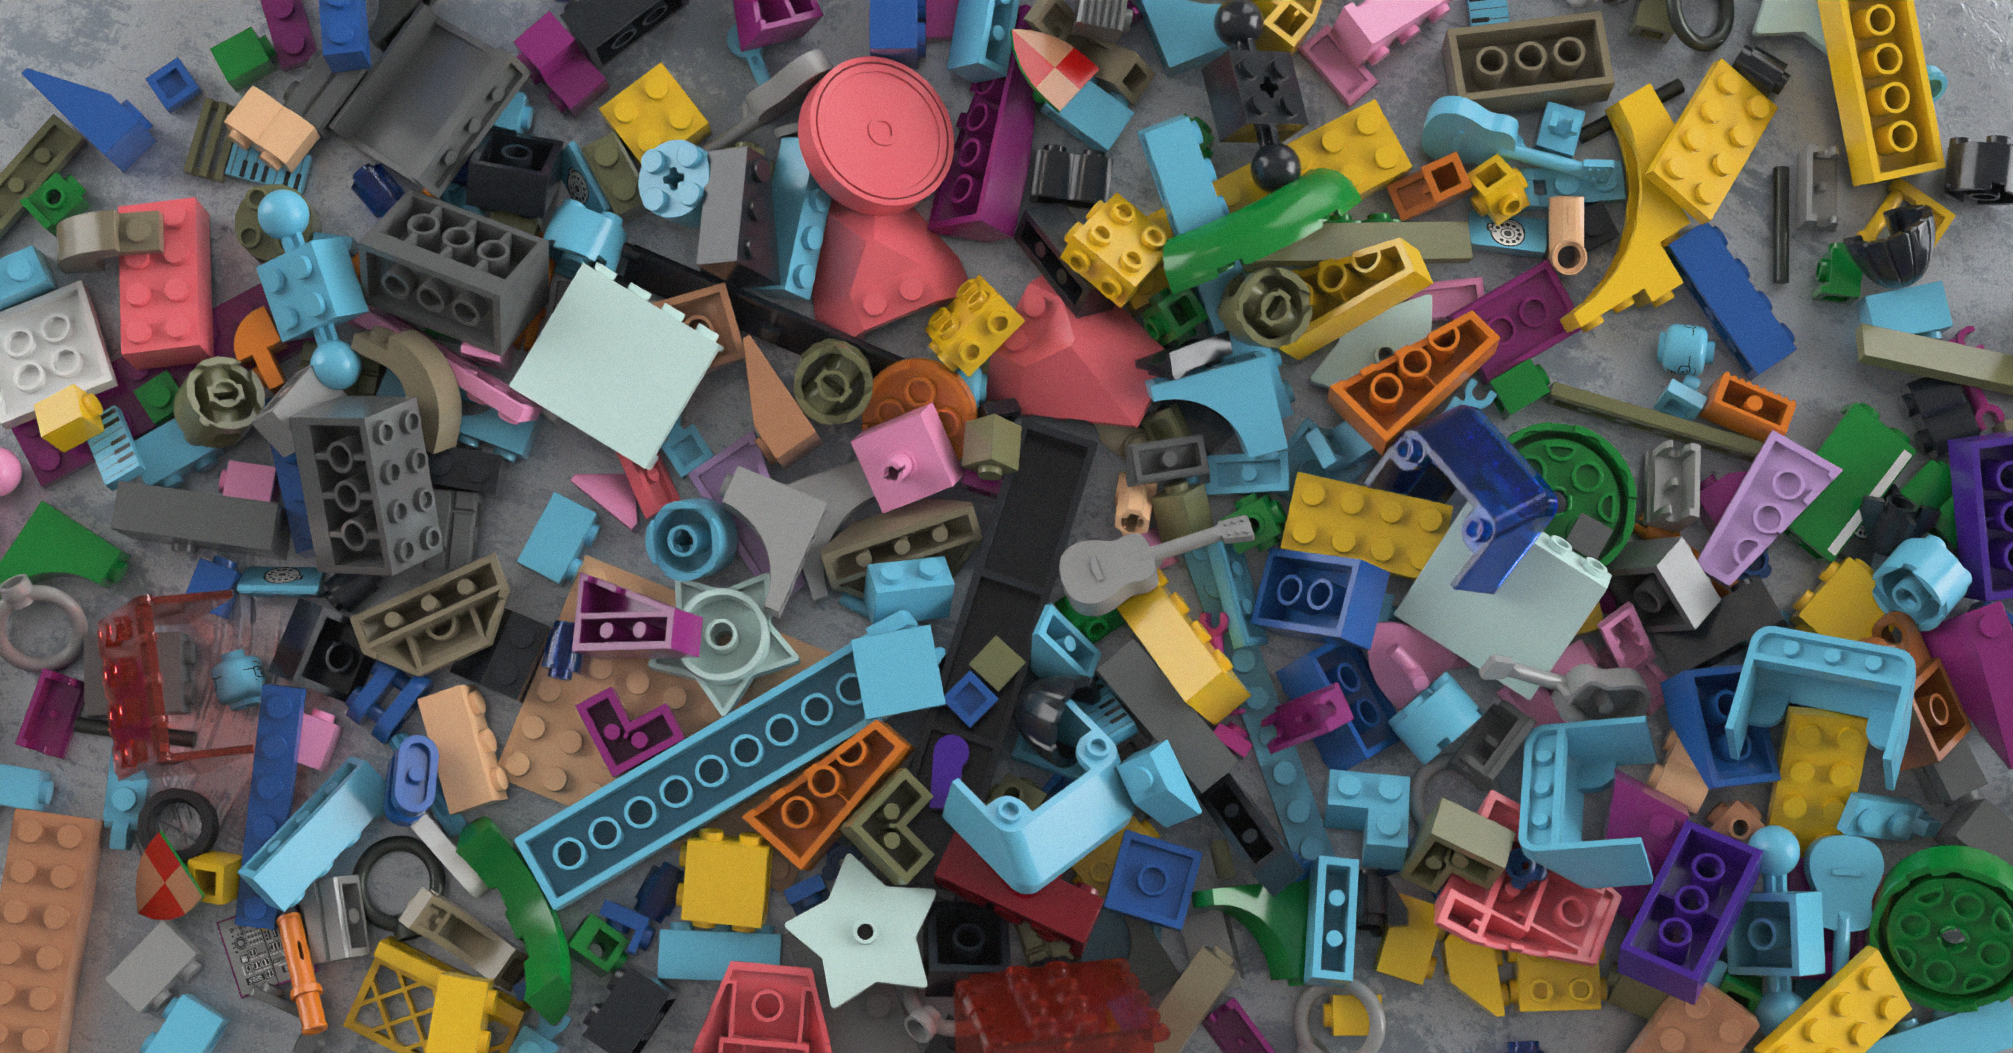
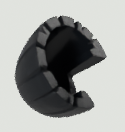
M1909 205L1907 208L1903 206L1885 211L1883 215L1890 234L1887 240L1878 239L1868 243L1863 240L1861 235L1843 239L1851 259L1868 279L1882 287L1898 289L1909 287L1923 277L1929 267L1935 244V221L1932 209L1929 206Z
M1062 674L1042 678L1024 688L1016 701L1014 710L1015 721L1023 739L1039 756L1059 768H1069L1078 761L1075 754L1076 748L1057 741L1058 727L1056 724L1060 722L1065 709L1064 703L1071 699L1084 704L1094 705L1101 700L1098 685H1096V681L1085 675Z

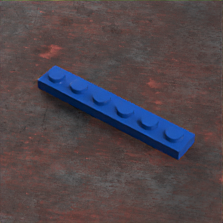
M268 683L262 686L241 868L292 816L306 688ZM240 876L234 925L271 930L277 929L276 920L280 916V910L267 905Z

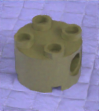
M266 184L249 189L235 214V232L239 243L261 265L285 253L281 240L268 236L258 222L259 204L270 192L287 189L298 193L305 200L310 214L309 223L302 233L305 243L313 240L314 232L322 233V223L313 206L296 189L283 184Z
M1247 266L1237 272L1226 284L1221 296V303L1217 308V314L1224 323L1225 328L1236 340L1250 346L1277 348L1296 342L1307 330L1312 317V305H1309L1308 295L1311 294L1306 283L1298 274L1285 268Z
M828 338L813 344L802 353L795 366L793 389L797 404L809 418L821 424H844L853 421L865 411L872 398L873 377L867 358L857 347L846 341Z
M216 356L201 361L189 373L174 399V417L179 428L184 432L185 440L189 444L210 448H225L235 445L246 436L253 426L251 422L265 405L263 385L258 375L252 369L248 372L240 366L242 362L234 358Z

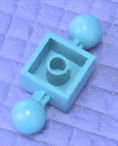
M287 189L272 191L259 204L258 222L268 236L281 240L285 253L256 267L281 341L283 343L315 337L318 347L312 354L310 365H313L317 378L330 389H347L358 380L362 371V360L360 354L351 349L350 343L339 340L335 327L369 312L346 243L343 236L312 240L305 243L302 233L309 223L310 216L307 203L294 191Z
M1769 825L1758 829L1748 842V845L1763 851L1760 874L1763 877V891H1751L1727 939L1728 975L1767 976V992L1762 995L1754 1011L1760 1024L1759 1030L1765 1036H1768L1804 1003L1792 991L1791 976L1800 977L1825 973L1822 891H1787V874L1798 863L1800 846L1792 832L1777 825Z

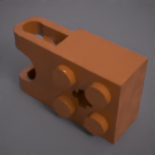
M1890 611L1874 624L1872 637L1860 638L1857 641L1905 650L1915 661L1916 681L1910 729L1900 772L1939 763L1972 729V726L1940 657L1931 658L1914 620L1905 612ZM1889 625L1897 627L1902 632L1901 642L1896 643L1892 633L1889 631Z

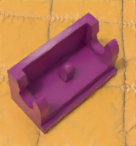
M43 668L15 744L49 756L65 759L75 732V720L81 716L85 705L84 681Z
M1336 682L1276 706L1275 712L1262 719L1261 727L1274 725L1277 730V737L1272 738L1266 744L1270 754L1331 732L1353 720L1354 717L1339 683Z
M1230 997L1220 1004L1201 1023L1223 1053H1275L1235 997Z

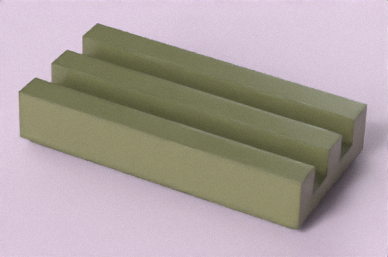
M205 97L183 170L186 174L224 184L226 178L225 171L233 147V142L228 138V135L231 133L229 130L226 134L216 171L211 172L210 168L226 115L230 114L236 105L232 106L222 101L216 102L211 98ZM215 110L217 111V114L211 130V134L208 140L202 164L200 168H197L201 152L204 146V142L207 136V132L211 123V119Z

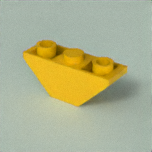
M1446 932L1443 940L1439 941L1445 982L1490 1016H1505L1504 1007L1510 1005L1506 982L1500 983L1498 966H1503L1502 950L1470 944Z

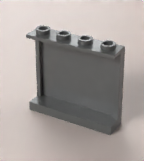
M421 2L329 127L353 148L439 199L532 72L512 52L503 47L498 51L438 17L426 4Z

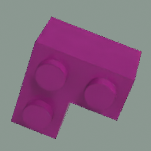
M550 11L513 41L519 52L516 57L532 72L528 78L534 85L542 82L550 91L546 97L561 114L567 110L574 118L578 117L610 89L606 78L580 51L576 40Z
M612 687L575 705L609 772L615 779L687 738L667 703L633 721L617 691Z

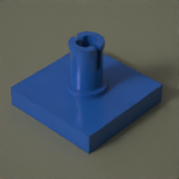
M1125 829L1102 909L1181 932L1203 852Z

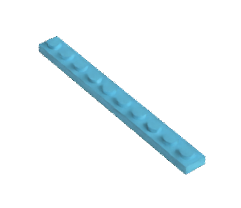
M1204 546L1182 553L1202 612L1211 613V623L1213 627L1217 628L1220 624V613H1224L1207 547ZM1228 631L1224 634V655L1233 665L1231 670L1252 695L1237 708H1245V713L1240 715L1246 732L1250 734L1248 739L1253 744L1252 750L1286 844L1291 852L1299 853V859L1315 860L1319 855L1335 857L1295 745L1270 754L1266 745L1272 738L1277 737V730L1274 725L1261 727V721L1267 715L1275 712V707L1280 705L1260 648L1258 646L1234 650Z

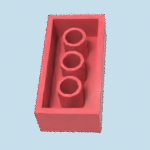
M196 197L119 206L118 213L160 211L163 214L164 253L119 256L121 355L136 370L200 363L205 359L213 358L209 213Z

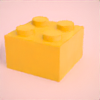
M662 62L599 108L604 122L612 132L616 131L623 146L640 168L643 154L664 142L684 140L697 146L712 135L709 122Z

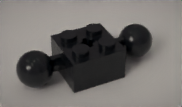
M1227 0L1218 8L1215 14L1214 29L1218 38L1227 46L1234 48V50L1226 51L1201 69L1219 142L1258 143L1260 149L1252 159L1251 176L1261 190L1273 193L1300 177L1301 161L1299 156L1291 147L1282 144V142L1309 125L1291 53L1257 51L1255 42L1261 36L1264 28L1262 11L1251 0Z

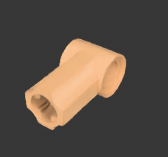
M1584 196L1549 197V245L1546 248L1545 256L1556 271L1565 275L1577 274L1584 268L1587 262V252L1584 248ZM1570 245L1575 251L1574 260L1569 265L1561 266L1557 258L1558 253L1564 246Z
M1119 471L1114 506H1116L1114 527L1119 529L1123 536L1133 533H1146L1149 529L1151 511L1153 512L1151 497L1156 495L1158 483L1127 487L1126 472Z

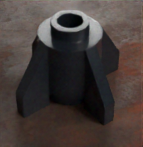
M1892 484L1883 498L1864 495L1859 506L1868 542L1872 545V549L1875 552L1887 557L1903 541L1911 538H1920L1935 527L1941 514L1940 509L1920 505L1918 509L1916 503L1901 496L1896 484Z
M1359 870L1356 930L1370 931L1374 937H1382L1385 920H1387L1389 927L1409 926V910L1390 880L1381 876V872L1378 870Z

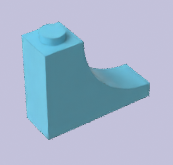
M1135 0L1139 11L1143 15V21L1167 78L1213 61L1228 50H1234V48L1227 46L1218 38L1214 29V17L1222 4H1201L1189 0Z
M1260 350L1222 360V363L1206 368L1205 365L1198 366L1189 370L1190 375L1177 380L1161 377L1145 380L1148 396L1154 402L1170 399L1188 400L1205 405L1221 414L1235 431L1243 453L1249 458L1255 457V461L1275 458L1279 455V450L1288 448L1268 359Z

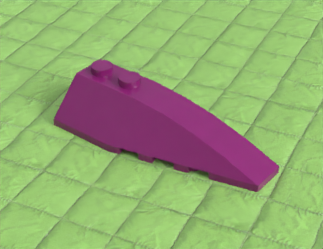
M1028 4L1018 7L1015 29L1033 30L1023 19L1032 8ZM1012 48L1006 77L978 83L972 82L969 91L974 93V97L968 112H961L957 120L956 127L961 130L954 145V154L949 172L935 191L927 230L933 233L986 243L1014 238L1030 162L1035 100L1032 96L1034 89L1029 85L1019 69Z

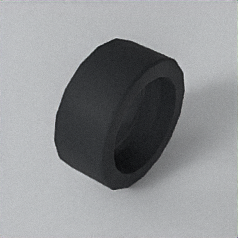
M170 788L156 793L146 801L138 816L137 833L140 844L146 849L150 841L156 836L155 823L161 810L174 803H185L193 807L200 815L202 823L201 833L197 841L189 848L175 850L182 862L186 864L189 859L207 853L212 849L218 837L219 820L216 809L206 797L192 790Z

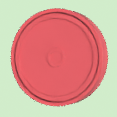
M864 56L847 60L833 68L813 86L800 110L798 139L806 166L820 187L833 199L849 209L878 216L905 212L933 193L949 172L954 154V133L948 111L935 89L920 74L902 63L876 56Z

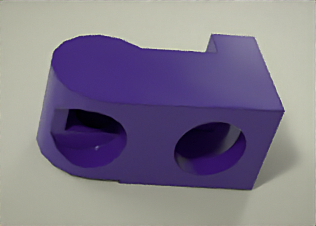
M953 734L945 735L935 744L931 780V794L934 797L930 800V810L943 811L952 782L957 778L962 781V770L968 763L970 755L966 741L960 736Z

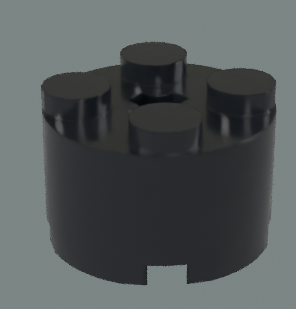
M1990 135L1986 137V142H1974L1973 139L1966 137L1950 138L1949 147L1947 148L1943 196L1949 200L1964 203L1965 195L1971 199H1976L1977 205L1996 206L2013 204V144H2011V138L2003 135Z

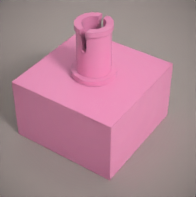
M933 402L867 428L850 441L883 514L953 487L964 474Z

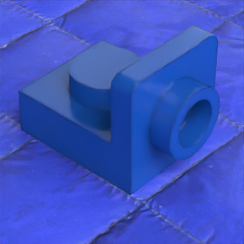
M820 873L783 890L796 917L828 900L831 894Z
M605 899L599 914L608 918L606 924L624 934H628L630 928L636 930L626 953L637 956L640 949L647 951L656 932V929L650 927L653 918Z

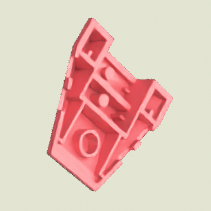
M831 198L815 281L813 283L814 317L820 323L858 339L866 340L865 333L933 305H936L938 309L948 306L957 297V290L968 278L959 257L937 233L927 230L928 222L914 207L894 215H868L849 209Z
M1043 275L1034 279L1028 284L1015 308L1025 320L1024 323L990 357L986 401L1015 398L1021 408L1018 416L1031 417V415L1052 417L1054 420L1066 421V419L1088 421L1091 424L1138 428L1153 401L1148 396L1145 380L1156 378L1157 376L1148 375L1147 370L1136 368L1135 360L1165 349L1156 340L1152 339L1147 331L1123 308L1115 305L1113 310L1076 318Z
M1491 789L1477 814L1516 832L1511 851L1521 848L1518 839L1521 804ZM1526 862L1523 864V869L1527 870L1529 864ZM1506 869L1489 890L1454 873H1451L1442 885L1434 905V925L1470 944L1591 967L1598 963L1622 896L1612 887L1583 888L1549 869L1545 880L1532 881L1523 890L1512 886V878L1507 874Z
M731 961L691 1053H833L813 968Z

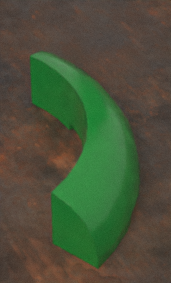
M1327 168L1310 169L1284 187L1235 212L1167 239L1163 247V264L1173 295L1217 278L1219 274L1233 268L1237 260L1240 261L1241 265H1248L1323 227V222L1330 219V213L1333 212L1335 217L1342 216L1362 201L1357 189L1351 180L1338 171Z
M487 816L477 818L461 830L456 853L469 864L489 889L494 890L497 888L501 893L502 901L507 908L505 916L511 925L515 937L518 940L524 941L525 951L529 956L524 962L526 978L524 1001L550 1024L555 1025L568 1012L573 989L571 957L560 919L556 910H553L517 846Z

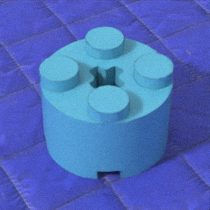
M684 140L667 141L654 149L647 150L641 158V169L638 178L639 193L645 208L683 227H700L704 187L709 182L710 176L707 159L708 151Z
M564 199L562 206L554 210L543 239L549 241V257L556 263L554 272L573 280L582 263L594 268L597 262L615 272L621 259L622 247L628 241L627 233L622 228L623 219L611 212L604 211L599 214L586 209L579 201Z
M692 498L671 502L663 506L647 526L645 544L650 560L665 572L664 575L677 581H690L717 574L731 565L737 549L738 533L732 514L724 510L723 504L708 498Z
M1929 535L1925 539L1911 538L1903 541L1873 574L1872 580H1875L1876 586L1872 593L1876 603L1885 614L1890 611L1905 612L1914 620L1919 631H1930L1939 626L1964 597L1968 586L1972 582V576L1961 565L1959 560L1947 550L1946 544L1939 537Z
M1446 671L1430 684L1427 689L1416 696L1412 702L1392 717L1388 724L1416 758L1425 765L1437 756L1442 749L1463 734L1484 713L1458 682Z

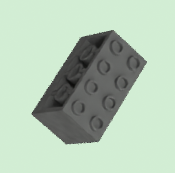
M409 189L359 242L361 289L367 305L499 356L505 353L549 302L548 240Z
M340 396L289 417L318 572L393 576L443 552L442 535L439 528L435 495L432 488L417 397Z

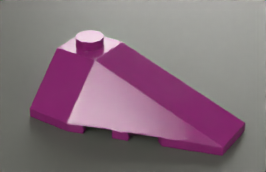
M2000 600L1942 621L1933 630L1919 632L1931 658L1940 657L1965 713L1977 726L1978 732L2007 768L2011 770L2013 769V629Z

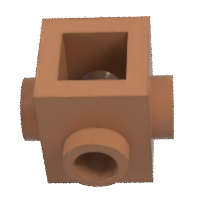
M1734 800L1726 804L1723 801L1719 802L1705 817L1709 822L1704 827L1748 845L1751 836L1758 829L1765 827V825L1760 821L1763 817L1762 814L1748 801L1741 803L1739 800ZM1735 822L1745 829L1740 836L1736 835L1733 831V824Z

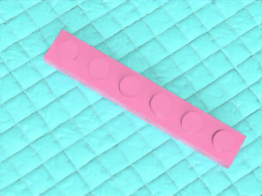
M367 305L369 312L346 322L354 327L367 330L375 326H381L393 330L395 334L410 329H415L422 333L443 353L454 372L458 386L467 391L466 396L478 404L490 405L498 410L497 415L506 422L518 425L520 422L535 421L541 413L542 406L395 315Z

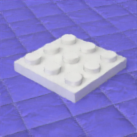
M83 280L0 312V424L6 430L36 419L34 404L72 384L77 385L86 393L94 395L118 386L90 292Z

